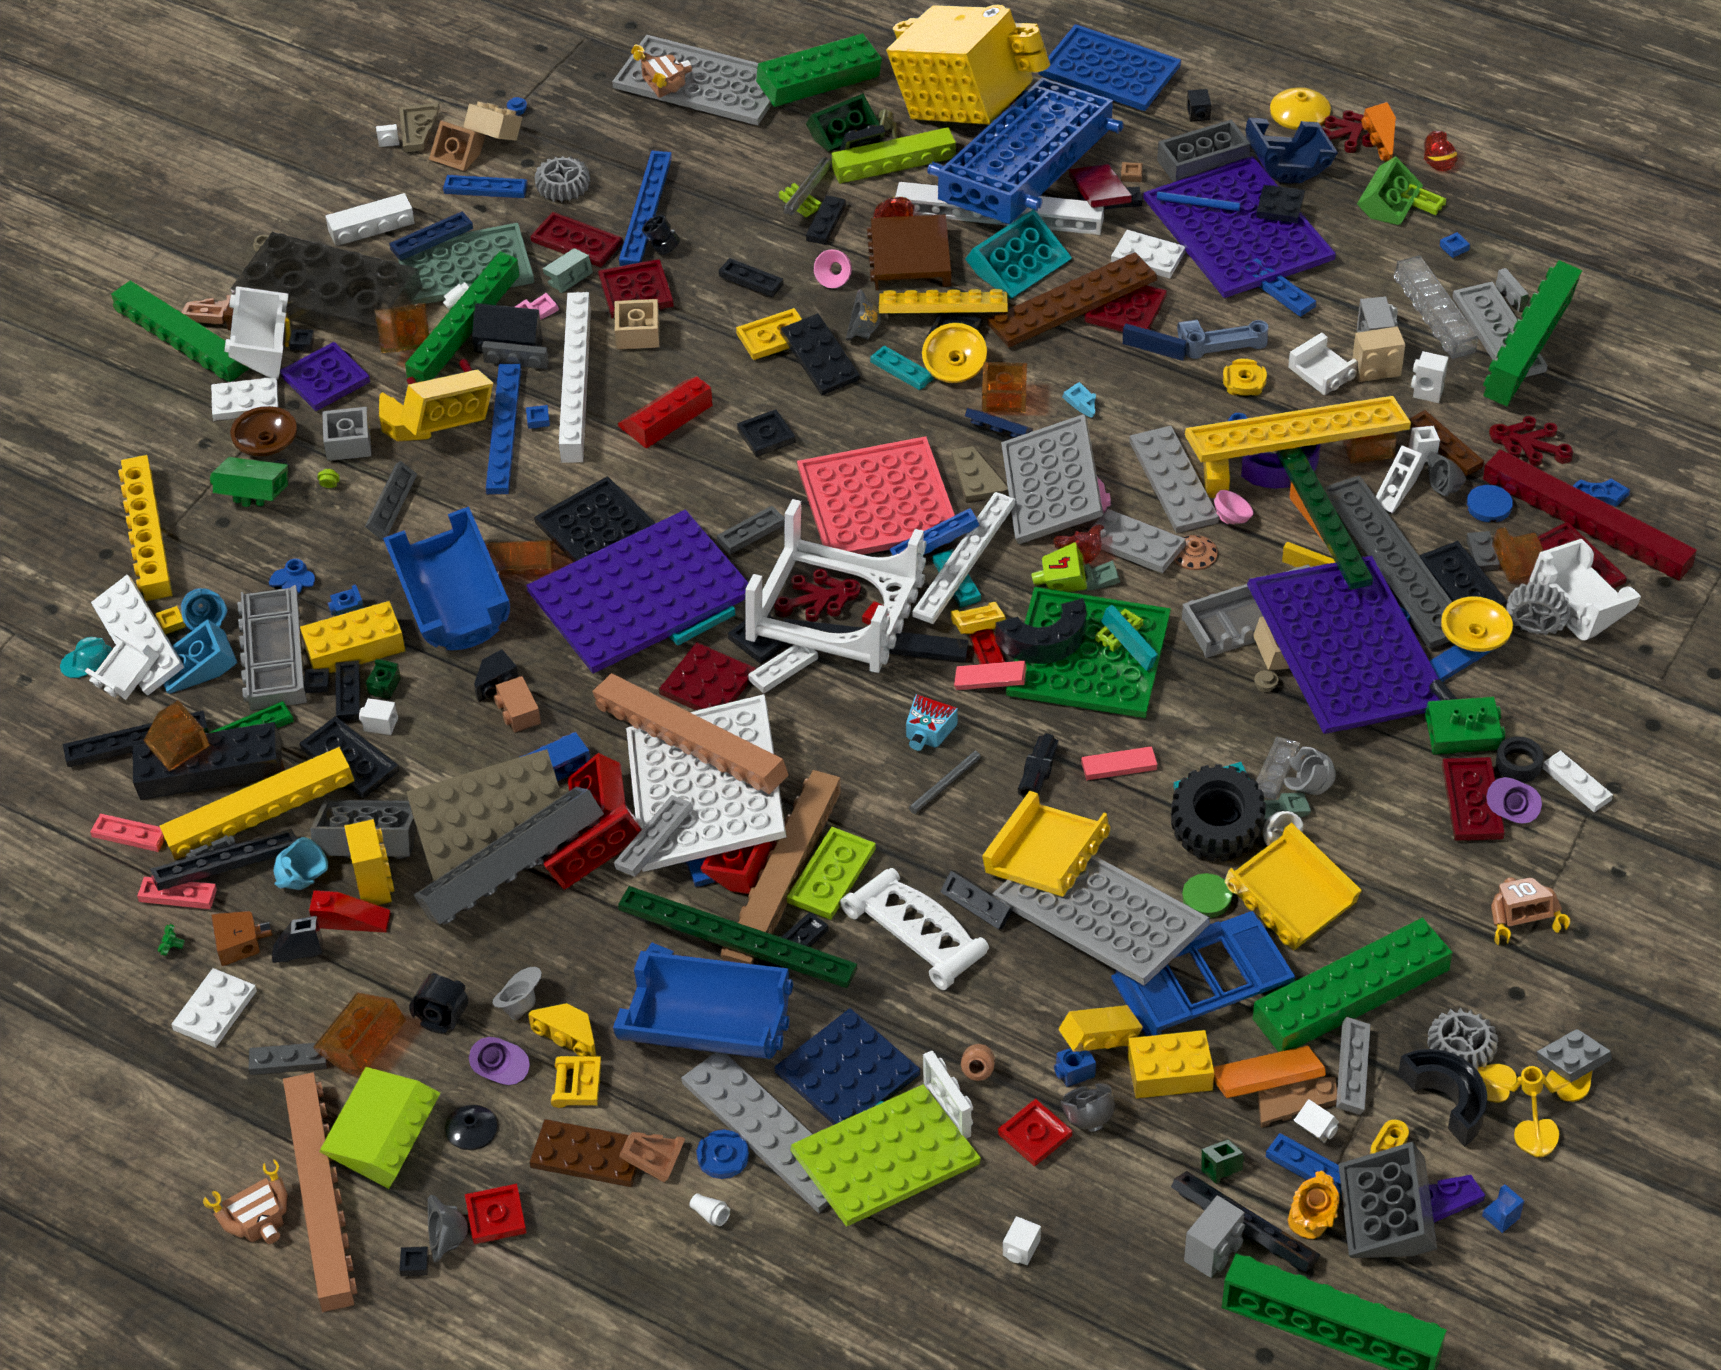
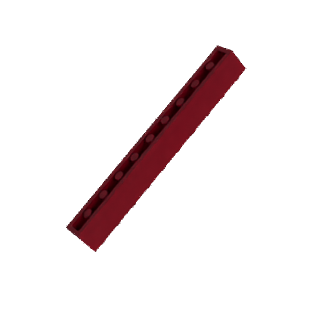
M1501 449L1485 464L1484 481L1503 488L1510 495L1527 502L1564 522H1569L1573 527L1657 569L1667 576L1680 581L1694 564L1697 549Z

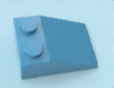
M207 619L174 644L172 647L183 663L184 668L163 684L167 693L171 694L220 677L237 664L225 631Z

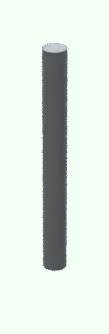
M974 751L910 805L909 810L913 814L921 810L981 758L979 752Z

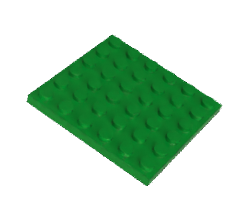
M1034 587L1025 624L1038 628L1048 627L1061 618V604L1083 598L1086 605L1085 637L1080 647L1073 654L1060 661L1046 664L1025 662L1024 685L1007 686L1006 696L1146 718L1171 608ZM1113 605L1120 613L1127 609L1143 619V626L1137 632L1158 654L1151 669L1146 671L1122 644L1113 652L1110 650L1109 645L1105 647L1102 641L1097 642L1095 640V635L1105 627L1101 621L1106 608Z

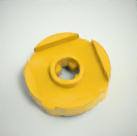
M1237 359L1232 361V365L1226 366L1223 370V384L1231 395L1257 396L1262 393V389L1266 385V369L1263 366L1262 368L1258 366L1254 360Z

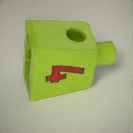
M1076 542L1043 556V570L1032 573V580L1035 586L1046 584L1051 590L1064 592L1087 589L1083 556Z

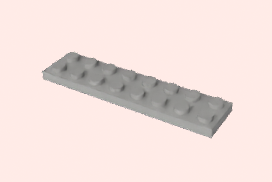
M715 1052L681 1077L682 1084L730 1130L738 1133L746 1141L748 1147L811 1207L820 1213L830 1205L790 1151L791 1144L813 1134L725 1053Z

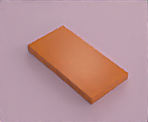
M1308 1045L1213 1067L1214 1082L1226 1098L1326 1075L1325 1067Z

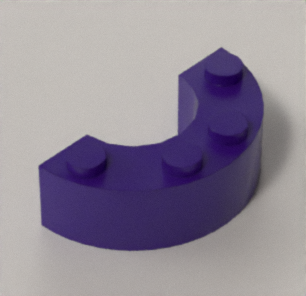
M1321 444L1301 447L1314 472L1319 463ZM1265 452L1243 457L1241 477L1251 484L1266 488L1291 487V480L1276 453Z

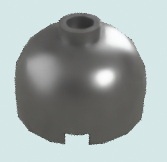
M1095 1084L1096 1089L1088 1090L1087 1086H1082L1063 1096L1064 1101H1061L1062 1108L1067 1120L1072 1125L1080 1129H1088L1090 1132L1103 1128V1124L1108 1122L1115 1108L1112 1089L1107 1084Z

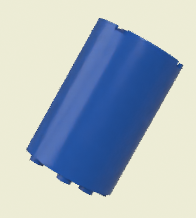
M469 507L448 514L452 526L451 530L414 544H409L405 530L383 538L423 638L430 645L436 648L444 646L446 650L467 649L485 642L499 631V625L502 621L506 622L510 612L509 599Z
M640 951L634 968L637 988L630 1008L619 1009L613 1026L614 1034L618 1040L765 1059L773 1058L777 1050H782L783 1031L788 1030L790 1022L789 1016H786L788 998L793 991V980L789 979L787 968Z

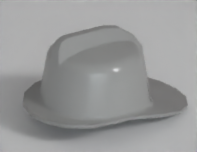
M528 967L515 974L501 992L495 996L492 1002L493 1005L503 1008L512 1020L516 1021L535 1005L534 988L541 979L542 972L540 969Z

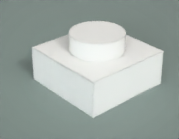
M396 124L376 126L379 147L399 145Z

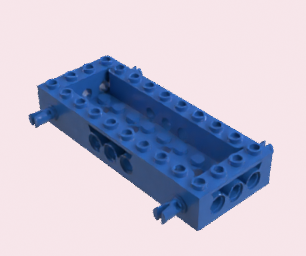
M1042 77L1028 91L1024 90L1015 99L1017 101L945 166L932 161V164H929L928 174L938 177V200L1011 224L1027 208L1038 211V208L1041 209L1043 199L1039 196L1108 131L1119 134V131H1122L1123 121L1112 118L1113 100Z

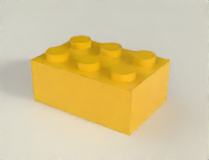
M374 819L345 825L360 899L375 905L392 902L390 892H394V886L381 828H375Z
M1205 1030L1128 1038L1127 1056L1136 1099L1213 1090L1214 1069Z

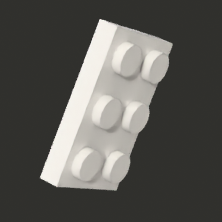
M1127 230L1111 255V262L1136 252L1157 275L1170 279L1185 254V247Z
M276 377L211 385L212 416L214 421L238 418L244 412L257 407H279Z
M212 968L171 1024L173 1030L216 1048L257 992L256 986Z
M933 1051L923 1054L925 1087L956 1125L960 1133L966 1139L971 1137V1125H973L971 1111L973 1106L970 1099L962 1095L955 1077L949 1076L942 1058H937Z

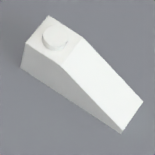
M1401 446L1376 495V498L1386 512L1393 514L1416 482L1425 464L1422 453Z

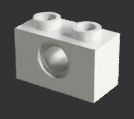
M1422 351L1420 360L1416 359L1413 367V372L1416 373V375H1413L1411 388H1414L1413 398L1439 403L1445 384L1448 357Z

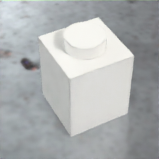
M1434 426L1412 428L1408 448L1422 453L1425 462H1427V456L1431 451L1438 453L1440 439Z
M368 698L365 707H362L359 713V720L362 721L365 732L391 735L398 719L395 702Z
M1309 1099L1294 1119L1298 1126L1323 1143L1327 1139L1333 1138L1338 1130L1337 1124L1339 1121L1332 1114Z
M1016 1216L1003 1241V1256L1014 1263L1020 1262L1028 1265L1040 1242L1041 1226Z

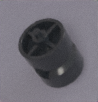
M664 215L650 218L642 227V232L649 241L652 240L651 244L659 255L672 252L680 243V237L674 229H671V225Z

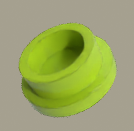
M324 469L318 473L317 479L322 487L334 488L337 486L340 476L332 469Z

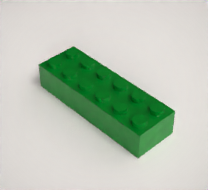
M862 33L758 63L756 82L773 106L776 107L879 77L882 58Z

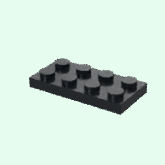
M819 313L780 329V334L821 396L859 381L860 374Z
M1459 541L1419 555L1452 602L1464 597H1483L1493 600L1506 608L1507 600Z
M336 716L299 743L301 750L312 759L340 747L354 778V782L347 784V786L363 799L399 772L398 764Z

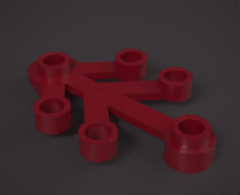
M1346 110L1343 112L1342 119H1338L1335 116H1327L1325 118L1326 128L1322 129L1330 141L1351 134L1349 139L1345 141L1344 151L1354 153L1361 131L1365 130L1362 126L1364 115ZM1336 126L1343 127V128L1338 129V130H1335V131H1330V130H1329V129H1334V128H1336ZM1369 132L1362 138V145L1368 148L1374 146L1371 143Z
M1526 416L1521 423L1510 426L1494 424L1489 429V436L1494 443L1502 444L1509 454L1517 458L1521 457L1523 449L1532 466H1540L1543 460V454L1535 451L1533 448L1555 454L1554 458L1558 463L1567 464L1572 461L1573 449L1569 444L1563 443L1556 446L1537 440L1556 436L1557 425L1554 423H1546L1544 429L1522 435L1518 434L1517 432L1523 430L1532 431L1535 429L1536 419L1532 416ZM1512 441L1519 443L1520 446L1513 445Z
M823 569L814 571V582L819 585L825 584L833 587L831 589H825L805 582L804 576L795 575L791 579L793 589L803 590L812 594L792 599L786 596L779 597L774 603L775 614L779 617H788L792 614L794 607L816 602L813 607H808L805 610L806 620L816 622L830 598L838 596L836 601H831L827 605L828 614L836 617L841 614V608L847 600H854L858 597L861 586L853 579L840 581L829 577Z

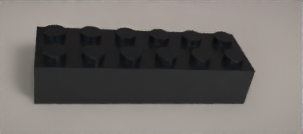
M275 722L133 745V785L140 800L263 780V777L269 778L281 773V738Z

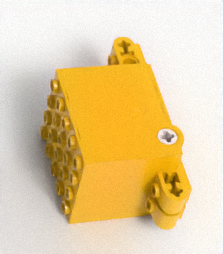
M933 5L918 19L910 18L907 21L897 23L893 27L897 40L886 49L910 118L917 120L991 124L1033 80L1031 72H1041L1050 66L1038 25L1015 23L1011 10L1003 5H992L986 8Z

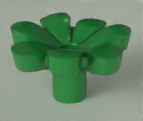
M173 924L165 926V934L161 941L163 943L158 947V952H161L160 955L166 956L170 948L182 949L184 945V939L176 937L174 932L175 925Z

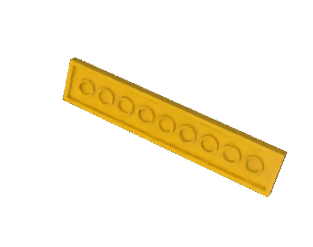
M1394 396L1189 427L1185 429V437L1202 463L1409 430L1411 422Z

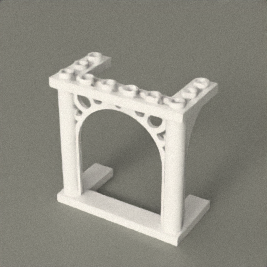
M792 499L785 512V548L766 585L762 590V576L753 574L746 587V640L755 642L759 635L870 663V671L879 673L882 665L887 664L889 650L894 649L896 634L902 632L904 618L909 617L911 603L916 602L918 588H922L925 575L922 574V571L925 567L926 558H923L927 543L923 540L924 531L915 529L908 542V547L901 553L890 557H870L801 540V501ZM796 560L860 576L874 584L884 600V606L878 605L871 620V625L850 633H827L767 618ZM891 586L901 587L900 590L895 592H889L886 590Z

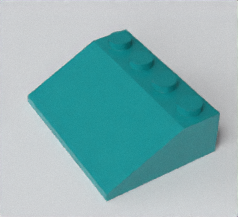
M1034 209L974 247L965 258L980 278L995 289L1007 292V298L1010 300L1072 259Z

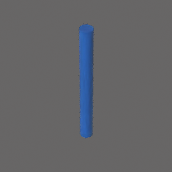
M1157 192V200L1234 211H1239L1240 203Z

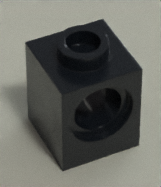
M1208 89L1187 90L1186 106L1190 122L1210 120L1211 101Z

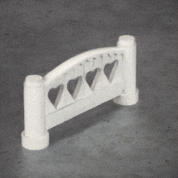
M893 868L884 870L854 894L848 893L840 900L843 911L850 918L857 919L866 912L934 966L929 970V976L932 982L941 990H946L950 987L958 975L983 957L989 949L985 939L979 937L972 940L961 924L936 901L916 889L898 882L900 876ZM890 894H897L899 899L906 901L903 905L886 907ZM910 907L915 908L917 913L924 915L921 919L903 921L906 909ZM927 921L933 922L935 927H939L942 930L939 933L921 935L923 925ZM945 935L951 936L953 941L960 944L957 947L939 949L941 939Z

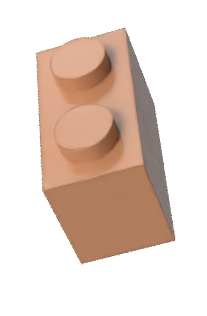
M522 676L496 685L497 695L494 696L495 703L498 709H503L502 716L505 724L511 725L514 733L541 724L539 708Z

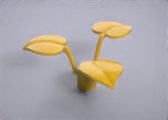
M1490 1064L1486 1067H1478L1477 1070L1483 1078L1487 1089V1101L1495 1103L1504 1102L1509 1098L1510 1091H1517L1520 1085H1522L1524 1093L1531 1096L1533 1121L1526 1120L1519 1123L1514 1131V1139L1521 1150L1535 1157L1549 1155L1556 1148L1559 1141V1130L1554 1121L1550 1119L1538 1121L1536 1095L1542 1091L1544 1085L1550 1093L1557 1092L1561 1100L1568 1102L1579 1101L1590 1090L1593 1072L1592 1070L1577 1080L1570 1082L1554 1070H1551L1545 1079L1542 1071L1535 1066L1523 1069L1521 1076L1518 1078L1512 1068L1503 1064Z

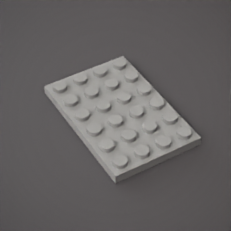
M1085 414L1001 442L1009 497L1015 499V506L1011 512L1015 539L1018 544L1104 516L1088 421Z

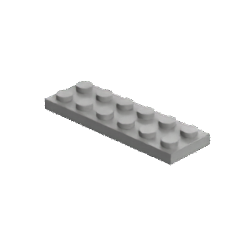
M1493 282L1454 290L1452 297L1492 360H1497L1496 356L1500 347L1506 346L1505 341L1508 334L1515 332L1513 328L1517 318ZM1540 353L1526 377L1547 371L1548 365Z
M1172 426L1130 435L1129 442L1176 533L1219 522V516L1216 514V510Z

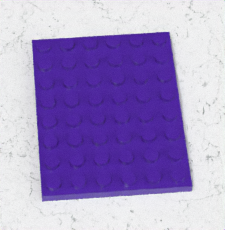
M1253 156L1144 192L1143 199L1180 245L1185 247V251L1223 298L1261 286L1263 281L1268 283L1275 281L1277 276L1287 277L1335 260L1336 253L1301 212L1298 224L1256 218L1263 186H1279ZM1157 192L1240 203L1239 211L1161 201L1157 200ZM1258 258L1262 266L1253 260ZM1265 268L1273 269L1274 272H1269ZM1265 270L1268 274L1261 276L1260 271Z
M683 510L526 586L529 594L594 674L672 636L673 633H678L745 600L746 587L749 583L686 510Z
M1372 556L1362 557L1373 577V585L1350 590L1336 563L1251 578L1247 583L1323 734L1422 714L1426 711L1428 701H1440L1429 689V685L1434 680H1438V677Z

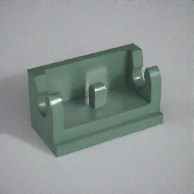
M575 248L543 268L544 274L552 279L547 281L548 284L559 290L560 293H563L593 273L589 255Z

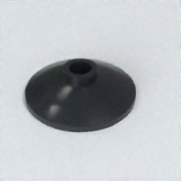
M466 1105L458 1108L448 1117L445 1124L447 1139L453 1146L462 1150H476L486 1146L492 1141L497 1132L496 1117L488 1108L480 1105Z

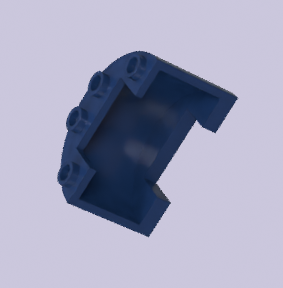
M1248 118L1245 130L1246 138L1269 176L1278 182L1302 183L1329 167L1338 154L1318 122L1301 121L1294 137L1291 138L1264 136L1269 126L1267 119Z

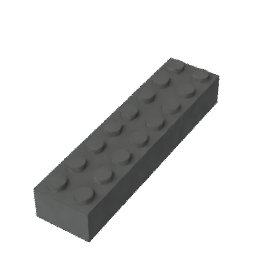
M575 787L414 894V897L429 920L445 925L456 918L455 914L460 910L466 911L477 904L476 900L481 896L487 897L497 891L496 886L502 882L508 883L518 876L517 872L523 868L529 869L539 862L538 858L544 854L548 856L559 849L558 845L565 840L569 842L578 837V831L584 827L588 829L596 825L600 821L598 818L604 815L588 789Z

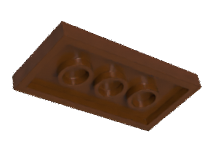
M544 1119L529 1162L530 1168L627 1187H632L638 1167L619 1157L629 1135Z

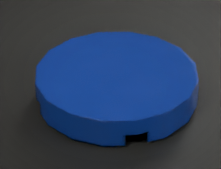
M1495 485L1478 486L1471 490L1468 495V511L1473 517L1483 522H1490L1491 520L1499 522L1507 518L1511 513L1512 498L1501 487Z
M725 1129L709 1133L708 1137L699 1142L696 1150L697 1161L701 1170L710 1177L718 1179L731 1178L739 1174L746 1167L749 1159L746 1141L738 1133Z

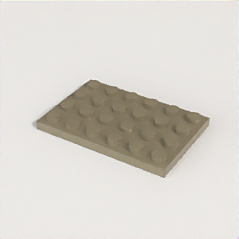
M547 749L406 792L433 882L562 797Z

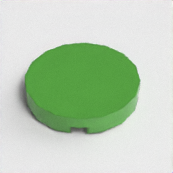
M1208 873L1198 874L1184 884L1182 892L1183 904L1205 916L1213 918L1224 914L1231 904L1232 892L1224 883L1225 880L1223 878Z

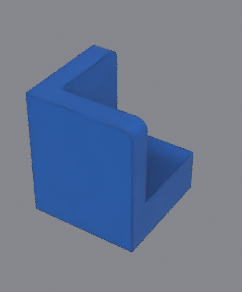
M1504 1184L1500 1187L1498 1198L1483 1210L1482 1216L1503 1233L1520 1219L1524 1200Z

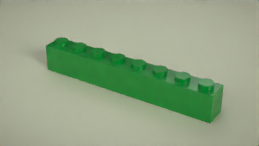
M499 251L405 363L407 379L414 377L418 383L432 380L437 376L472 334L476 303L496 305L520 276L517 258Z
M131 280L111 293L113 307L118 313L127 316L133 323L136 322L141 325L147 332H152L161 341H166L175 350H180L189 359H194L205 369L208 368L219 378L232 382L249 369V367L228 357L229 352H224L226 343L224 339Z

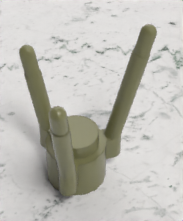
M883 109L878 113L877 120L880 125L883 124L885 131L891 128L893 138L897 139V123L893 121L894 115L891 111Z

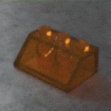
M554 540L485 543L498 575H503L502 571L511 570L512 574H525V570L534 569V574L548 573V569H552L554 566Z
M357 992L313 1048L342 1071L361 1075L365 1067L370 1068L371 1064L384 1050L390 1040L398 1033L406 1019L393 999Z

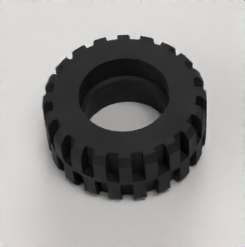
M1215 764L1213 768L1205 765L1200 768L1199 772L1197 770L1189 772L1188 779L1186 777L1182 778L1173 794L1171 826L1175 830L1174 835L1177 841H1182V847L1185 850L1190 851L1192 849L1194 856L1201 858L1202 855L1206 856L1208 861H1214V858H1221V862L1229 861L1231 856L1234 859L1241 857L1243 850L1249 852L1253 848L1254 843L1259 841L1264 827L1266 803L1264 802L1263 791L1258 789L1259 784L1255 779L1249 780V774L1242 770L1239 773L1236 771V767L1230 765L1228 768H1223L1222 764ZM1219 799L1233 804L1241 813V817L1236 822L1227 826H1213L1202 821L1197 816L1195 809L1203 802Z

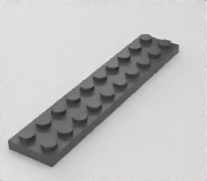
M1359 475L1323 487L1353 543L1363 557L1372 556L1398 605L1408 612L1410 623L1428 648L1450 642L1443 633L1441 619L1445 608L1452 601Z

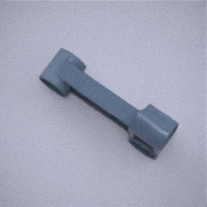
M1198 320L1177 323L1178 337L1187 340L1186 355L1193 359L1201 358L1205 353L1252 347L1254 349H1262L1267 346L1268 324L1261 320L1252 321L1248 326L1209 332L1203 331Z

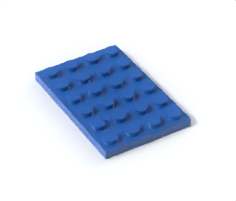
M1075 24L1048 56L1050 61L1049 68L1038 72V75L1146 111L1180 68L1181 59Z

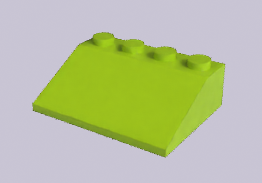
M365 1067L319 1152L389 1189L435 1105L440 1092L418 1080Z

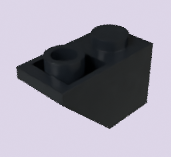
M503 649L482 659L474 683L478 702L496 694L497 684L518 678L517 666Z
M317 916L296 919L289 923L273 945V963L289 962L293 959L304 957L312 958L322 954L323 938Z

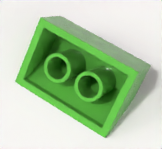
M1395 156L1378 167L1357 205L1370 219L1399 225L1414 202V197H1417L1420 192L1419 189L1423 187V184ZM1409 184L1417 186L1416 189L1411 188L1407 193L1411 196L1410 199L1401 197L1400 194L1408 190Z

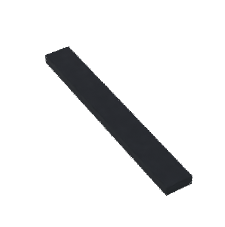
M784 619V622L827 633H850L863 629L862 627ZM901 632L896 634L894 649H890L889 654L966 663L969 640Z

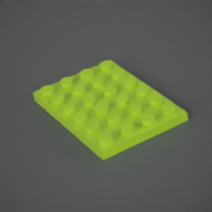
M924 1084L791 1144L790 1149L846 1227L979 1165L981 1159Z

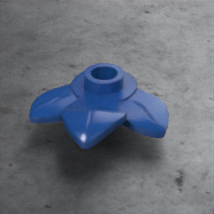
M291 559L286 563L284 569L277 570L272 574L269 586H281L282 589H287L296 585L299 594L303 586L312 587L314 585L315 577L312 572L307 570V566L302 560Z

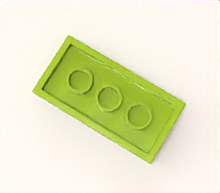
M831 827L788 894L787 903L832 920L841 905L840 900L849 893L874 853L876 843Z

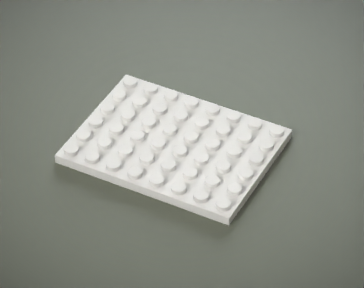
M765 695L690 712L774 754ZM633 726L626 728L635 818L643 829L671 795L691 802L693 807L687 817L642 868L643 872L786 838L779 785L770 794L762 790H756L750 784L738 781L731 774L721 772L715 766L709 763L705 764L691 754H685L681 749L674 745H668L658 737L650 736L640 728L636 729Z

